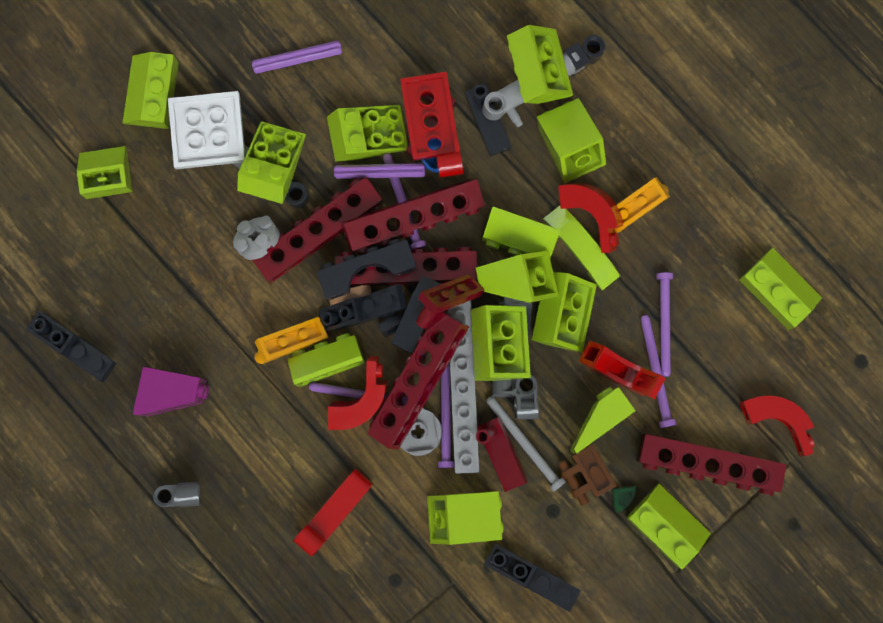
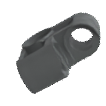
M532 375L531 378H526L530 379L533 383L532 390L528 392L522 391L519 386L522 379L492 381V397L515 396V419H538L537 381Z
M200 482L160 486L154 492V502L160 507L201 506ZM164 489L169 490L172 495L168 503L162 502L159 497L160 492Z

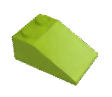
M609 387L596 396L599 400L593 404L570 449L573 454L580 452L636 411L619 387L613 390Z

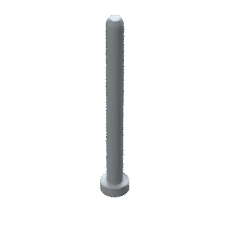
M492 396L486 399L489 407L497 417L501 418L505 427L552 484L550 489L554 492L566 483L563 477L561 479L557 477L498 401Z

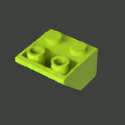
M126 146L79 153L77 177L80 195L86 199L133 192Z

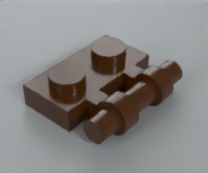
M593 444L572 456L576 463L573 467L570 468L566 460L558 463L562 471L560 473L564 480H567L572 489V496L574 499L577 498L581 506L589 502L585 495L586 492L591 490L595 498L617 486ZM579 471L587 482L583 486H580L574 475Z

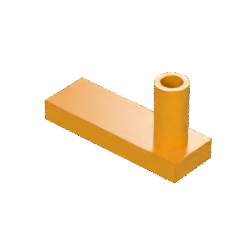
M655 177L617 204L622 216L623 226L616 228L615 232H621L669 198L668 187L665 184H661L659 179Z
M316 317L258 338L255 341L258 348L255 354L256 362L265 364L325 341L328 335L320 318Z

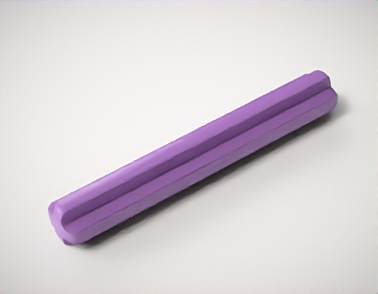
M339 41L329 42L253 60L252 68L254 73L257 74L342 53V48Z
M422 163L336 165L334 167V176L337 179L424 177L425 165Z

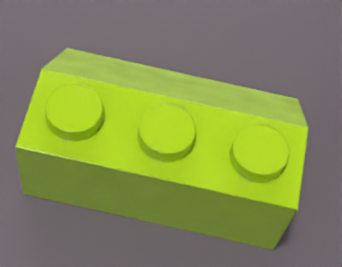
M527 25L507 35L508 47L512 54L515 66L514 71L518 77L520 94L524 103L540 104L573 96L556 29Z
M148 52L132 56L123 124L169 129L168 98H174L179 64L174 55Z
M492 207L482 241H485V245L498 250L499 247L508 249L507 253L513 256L548 250L549 258H551L560 230Z
M771 248L739 279L787 330L795 328L812 312L822 299L774 248Z
M553 272L559 297L540 301L532 340L545 345L583 353L597 284L568 273Z
M485 305L471 309L475 381L531 378L526 307Z
M347 333L336 337L337 341L328 344L325 341L314 345L315 349L309 352L302 349L292 353V358L287 360L294 385L301 387L365 364L356 336H350Z
M659 483L626 517L680 569H683L697 555L711 534Z

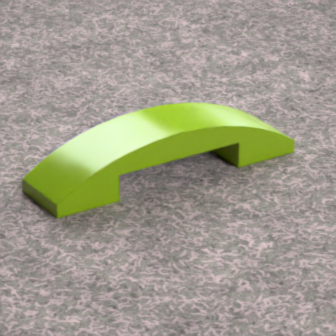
M558 206L543 218L548 226L560 230L559 237L588 271L587 274L601 291L620 277L605 253H601V248L567 209H561Z

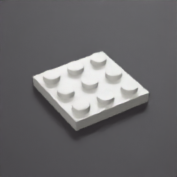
M239 91L168 98L175 169L241 163L244 161L245 146Z

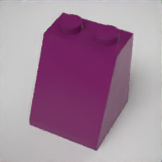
M143 367L133 414L149 417L203 404V400L208 398L210 386L207 385V380Z

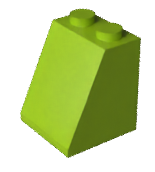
M579 98L537 116L539 131L564 183L606 165L603 137Z
M548 250L521 254L476 268L477 280L485 289L484 292L528 303L559 297Z
M499 491L427 496L430 544L452 545L502 540L504 527L500 515L502 501L499 497Z

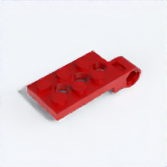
M447 72L400 79L413 161L436 157L440 178L463 174ZM423 94H431L434 97V101L429 105L423 104L420 100ZM434 116L438 123L435 127H427L424 124L425 118ZM431 139H438L441 142V147L438 150H431L428 147V142Z

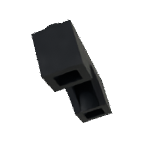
M395 239L388 242V246L382 249L376 246L366 250L365 255L357 257L354 254L343 258V262L334 265V262L321 266V270L316 273L326 300L330 301L350 294L353 278L359 271L367 267L384 268L394 278L417 270L407 240Z

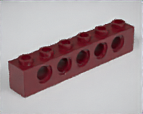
M366 177L362 180L360 178L354 180L349 185L350 189L343 194L341 191L330 198L331 202L326 206L320 205L311 212L312 216L308 219L297 221L292 225L293 229L290 232L280 234L275 247L271 245L266 250L268 253L265 256L252 260L269 284L275 282L342 234L341 222L371 213L383 204L382 198ZM358 197L361 199V203L357 207H351L348 205L350 198ZM334 210L342 213L341 218L337 221L329 219L330 213ZM314 224H321L323 229L321 233L315 235L310 232L311 227ZM297 237L303 238L304 243L300 248L292 247L293 239ZM277 251L284 252V258L280 262L273 261V254Z
M469 179L341 222V226L349 250H356L357 253H361L370 249L369 245L378 243L381 246L392 241L393 237L400 235L401 238L414 235L413 230L422 228L425 231L436 227L435 223L443 220L445 223L458 219L457 215L466 213V216L480 212L479 208L485 206L477 179ZM459 195L462 198V204L460 207L455 208L453 206V199ZM437 202L440 205V212L434 216L431 213V206ZM413 210H416L419 214V218L415 223L409 221V213ZM394 217L397 221V226L394 230L390 231L386 223L388 219ZM368 225H372L375 228V233L371 238H367L364 235V230Z
M471 247L457 248L456 252H448L447 248H437L432 253H425L424 249H413L411 253L417 270L394 278L389 271L382 274L377 271L375 266L367 267L363 274L355 275L351 282V287L362 285L419 284L423 275L438 283H446L470 274L477 281V252L471 251ZM354 252L340 253L341 256L335 257V265L342 263L343 258L354 255ZM451 259H455L460 263V267L455 271L447 268L446 264ZM432 260L436 263L437 267L434 271L429 272L423 268L424 263Z
M443 311L436 314L429 328L419 337L414 353L407 358L405 362L406 367L402 374L395 379L393 383L394 388L390 395L386 396L383 400L379 414L372 419L367 433L369 436L388 449L399 450L470 326L447 312ZM442 332L443 340L438 343L437 337ZM430 353L431 361L427 364L425 359L427 354ZM418 373L419 382L415 385L414 377ZM406 394L407 403L403 405L402 397ZM394 414L396 420L394 425L392 426L390 423L391 416Z
M642 434L637 459L638 463H643L642 468L656 471L657 467L666 468V473L680 476V472L690 473L689 478L703 481L704 477L713 478L712 483L726 486L727 482L736 483L737 489L750 491V487L759 488V493L773 496L774 492H782L787 465L648 434ZM661 449L668 450L670 454L667 462L660 461L658 457ZM685 454H689L693 458V463L690 467H685L682 463V457ZM708 459H713L716 463V468L713 472L707 471L705 467ZM732 464H736L739 467V474L736 477H732L729 474V467ZM756 469L762 472V479L759 482H755L752 477Z

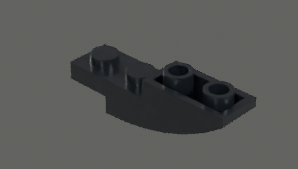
M394 285L360 298H352L319 310L321 323L327 333L380 319L407 307L402 286Z
M40 310L26 328L28 332L103 383L117 364L98 348Z
M496 543L484 564L571 612L582 591Z

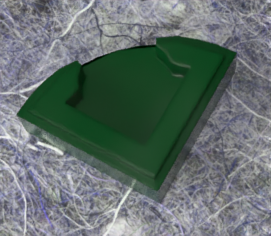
M636 486L611 489L614 512H620L631 504L636 494Z

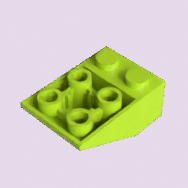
M400 105L338 108L327 116L335 162L359 160L387 153L406 151L408 147Z
M261 121L238 172L237 191L283 204L293 179L306 134Z

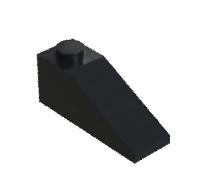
M424 275L422 276L391 342L393 345L411 354L414 353L419 337L426 330L416 324V320L424 307V304L418 297L422 291L438 286L440 283Z

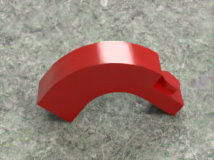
M585 183L559 185L561 209L581 208L591 213L599 226L601 253H611L617 250L616 246L619 245V236L615 229L623 226V220L619 208L613 199L603 190Z
M593 341L588 342L579 359V362L601 376L643 397L645 395L654 400L666 379L658 373L629 362L606 346Z
M370 356L366 361V390L360 398L353 401H332L329 404L328 430L355 428L368 421L377 412L388 388V380H379V378L383 377V364L379 363V356Z
M760 396L739 402L747 425L765 419L780 421L790 431L799 457L814 453L812 449L814 447L813 439L810 434L806 433V430L814 428V425L809 416L798 405L778 396Z

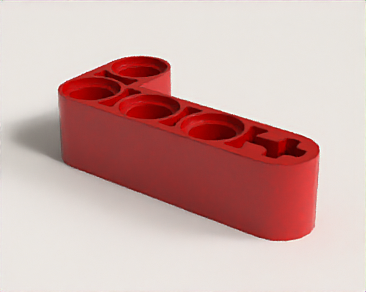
M354 469L310 523L301 530L293 542L309 556H314L369 491L373 483L357 469Z

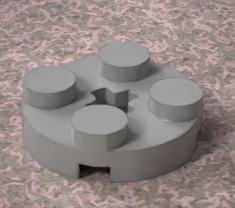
M269 216L242 221L237 226L238 231L235 234L233 245L237 252L245 259H258L268 253L266 250L271 245L275 247L279 240L280 232Z
M426 409L421 410L401 445L404 451L411 455L419 456L426 455L438 447L442 438V425L433 412ZM416 425H420V428L425 430L420 439H417V435L412 434V430L416 429Z

